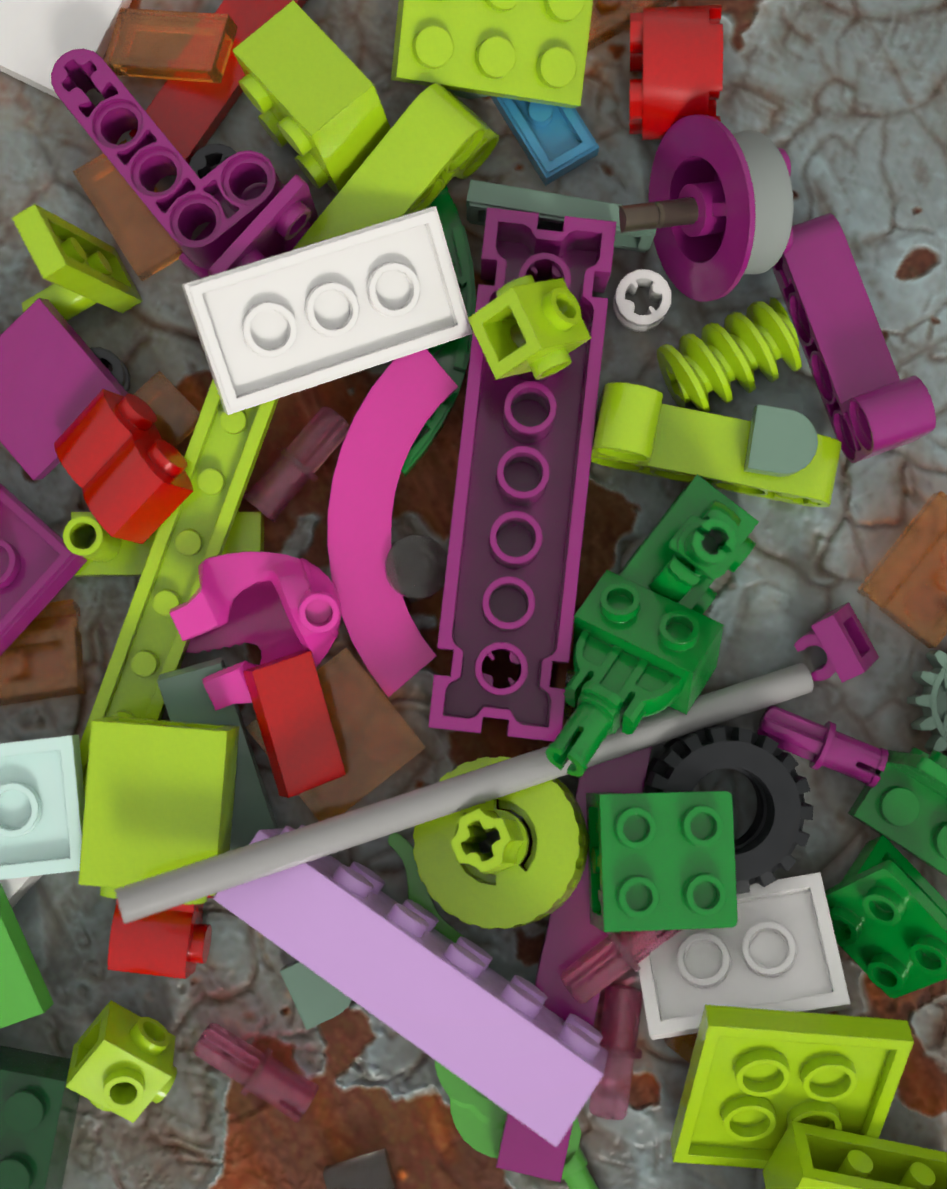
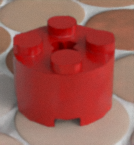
M722 5L644 7L643 13H630V72H642V79H630L629 135H642V140H662L667 130L679 119L697 114L708 115L721 122L720 116H716V100H719L720 91H722L723 24H720Z

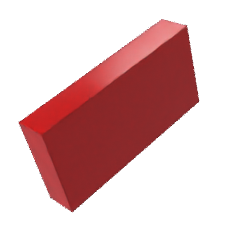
M300 650L244 670L243 673L279 796L291 798L345 776V769L311 651Z

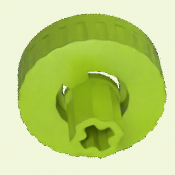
M482 757L472 762H465L457 766L453 771L447 772L440 778V781L510 759L511 757ZM558 778L414 827L413 853L418 867L417 872L421 882H424L429 895L441 905L444 911L469 925H477L485 929H507L528 925L544 919L566 902L576 889L585 869L588 853V833L586 822L577 800L567 786ZM497 799L499 800V808L512 810L513 812L521 816L530 828L533 843L531 855L524 864V867L527 869V871L521 866L523 860L527 856L529 847V837L527 828L525 827L521 819L513 813H511L510 811L497 809ZM494 830L498 831L500 840L492 844L493 853H482L478 843L483 842L487 838V833Z

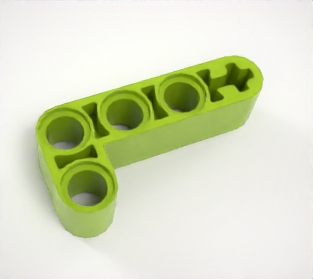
M439 83L430 85L410 104L292 250L428 208L454 176L466 179L487 160L499 141V135L454 93Z
M621 382L605 384L599 398L595 418L591 462L610 468L689 483L698 474L716 489L803 506L830 507L842 442L817 434L818 446L814 458L805 468L793 475L776 477L745 472L744 465L751 421L662 404L663 394L649 387Z

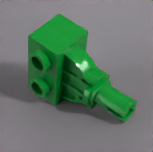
M697 474L681 491L618 575L703 614L718 594L709 587L716 578L723 576L727 570L733 573L753 550L756 542L748 536L759 521Z
M606 570L574 615V676L565 687L563 694L568 705L574 708L577 704L578 706L554 742L550 743L545 753L548 760L560 770H562L568 760L572 761L567 768V773L580 777L586 771L588 763L603 740L606 739L608 734H615L621 720L622 732L630 735L633 734L642 718L655 715L668 707L687 715L717 667L724 624Z

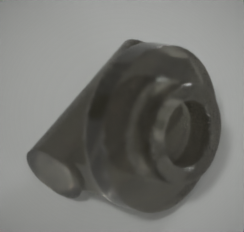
M410 535L391 543L392 547L385 559V574L391 587L400 595L408 598L409 604L432 598L433 594L438 592L445 583L447 554L443 547L434 539L424 535Z

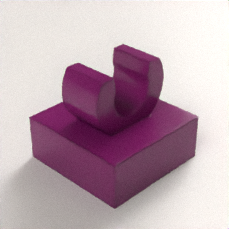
M849 602L823 615L811 625L813 630L804 634L794 645L797 652L805 650L809 646H819L827 654V663L822 664L811 673L813 681H824L836 672L843 683L865 673L879 658Z

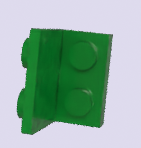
M915 747L909 753L888 750V761L884 772L878 769L875 772L881 777L874 788L864 786L848 814L880 835H884L888 840L947 877V756L935 750L927 754Z
M730 792L586 793L590 924L603 932L733 928L737 925L733 798Z

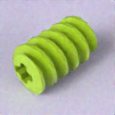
M770 297L769 305L762 301L751 303L747 308L746 316L740 312L728 314L724 319L723 327L713 322L705 325L701 332V339L691 333L683 335L679 340L678 350L669 344H664L657 349L660 371L678 407L685 408V404L691 401L699 411L708 413L710 412L708 393L714 391L725 404H728L733 400L732 381L737 380L745 391L751 393L756 389L754 371L759 369L767 380L772 383L779 378L777 360L782 358L793 372L800 370L802 367L796 330L786 310L774 297Z

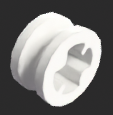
M638 269L628 273L620 281L613 297V311L616 319L625 328L636 332H646L656 328L663 321L671 305V290L668 282L659 273L649 269ZM638 287L650 289L649 299L658 302V309L655 310L652 306H649L646 315L634 313V302L626 300L625 294L629 292L634 296Z

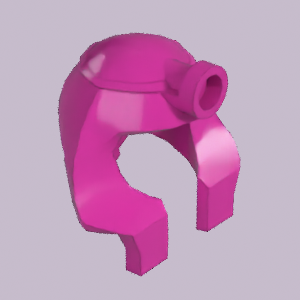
M239 552L205 559L198 565L199 589L189 601L170 609L169 612L182 641L191 639L186 651L187 653L197 654L203 650L210 652L213 649L221 650L223 646L230 648L235 644L250 643L257 645L261 650L262 658L260 665L300 650L311 651L315 667H317L338 637L341 621L339 595L332 581L320 568L309 563L304 558L299 559L271 552ZM245 660L202 679L215 710L232 704L252 703L243 671L258 665Z

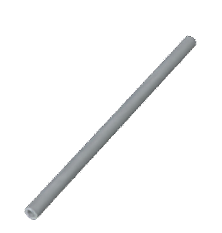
M803 663L770 672L698 696L687 715L668 707L655 715L644 717L633 734L630 735L622 732V722H620L617 732L615 734H608L588 763L587 768L811 693L814 686L812 675ZM546 746L116 888L114 890L124 924L568 775L567 768L572 761L568 760L562 770L558 769L546 757L545 751L548 747Z

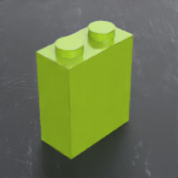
M107 716L92 720L78 885L100 886V896L117 899L114 890L116 888L230 851L240 726ZM207 896L185 904L206 903Z

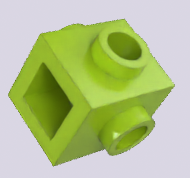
M527 275L515 279L496 292L497 298L468 318L496 380L531 371L536 380L548 377L569 366L572 360L568 353L591 339L581 317L580 305L575 296L569 291L563 278L535 282L532 275Z
M110 1000L74 1044L66 1087L87 1098L98 1109L113 1112L134 1123L151 1101L157 1104L165 1098L175 1081L177 1068L173 1066L176 1036L169 1033L157 1020L150 1017H140Z

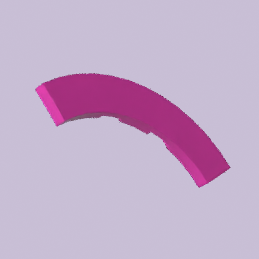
M427 349L393 360L370 389L354 416L342 444L332 479L328 507L327 547L331 579L341 603V616L352 643L365 666L388 697L436 657V654L422 637L411 618L401 594L394 568L391 544L395 491L408 453L426 422L438 407L458 388L456 383Z

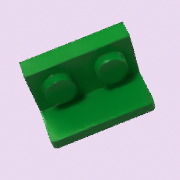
M884 835L867 842L842 881L825 890L836 942L861 967L877 987L881 988L888 997L895 999L947 979V901Z

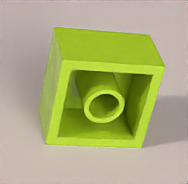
M293 0L232 50L246 75L238 83L248 99L261 112L257 118L273 141L280 148L284 147L287 143L292 146L299 154L295 157L296 163L315 187L320 189L327 183L338 194L391 127L374 84Z

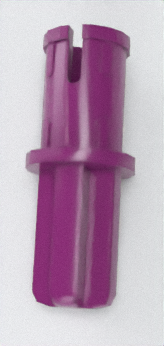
M777 706L768 707L758 725L757 734L768 736L779 743L778 748L809 760L810 768L818 770L821 766L861 781L871 788H874L881 778L880 775L875 773L876 769L884 772L888 761V750L881 747L877 748L836 731L835 723L828 721L823 726Z

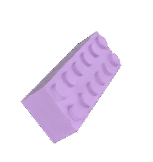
M285 826L278 829L259 830L250 844L295 829ZM327 855L216 893L213 898L216 902L556 1148L604 1075L608 1051L599 1045L603 1035L598 1030L571 1013L566 1020L560 1018L543 1006L548 997L539 988L518 975H514L509 982L488 967L493 958L485 950L462 936L459 937L456 943L434 929L439 920L431 912L410 899H406L401 905L381 891L385 881L358 862L353 861L350 867H348L331 855Z

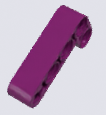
M83 48L74 49L63 54L55 62L51 72V84L57 96L180 250L197 267L210 269L283 188L271 161L263 154L251 150L235 153L200 179L98 54ZM93 88L105 99L96 107L86 95ZM138 129L131 141L117 145L118 139L123 133ZM166 176H177L174 184L169 189L163 192H153L160 179ZM261 182L267 184L264 192L255 199H241L243 191L248 186ZM205 222L216 223L214 231L207 238L197 241L191 240L193 231L199 225Z
M828 213L792 226L793 243L791 249L781 256L779 261L772 267L836 438L842 442L841 450L851 463H856L912 443L932 432L936 427V415L931 396L924 383L917 376H910L900 380L846 237L836 217Z

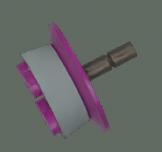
M700 114L685 116L667 130L658 146L650 175L649 202L619 206L620 233L657 228L653 239L660 262L675 287L685 296L695 301L708 302L721 299L735 288L743 274H761L770 270L779 261L781 256L791 249L793 243V191L790 180L791 163L789 156L784 149L777 148L767 136L758 131L745 130L732 134L723 123L711 116Z

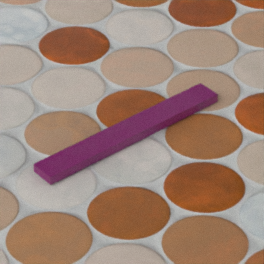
M652 746L589 767L582 776L578 777L574 797L581 808L586 827V793L643 792ZM588 853L585 869L576 889L566 902L548 917L534 985L548 997L543 1006L560 1018L566 1020L571 1013L594 1026L613 932H603L590 924ZM507 1112L496 1159V1168L561 1183L573 1123L556 1148Z

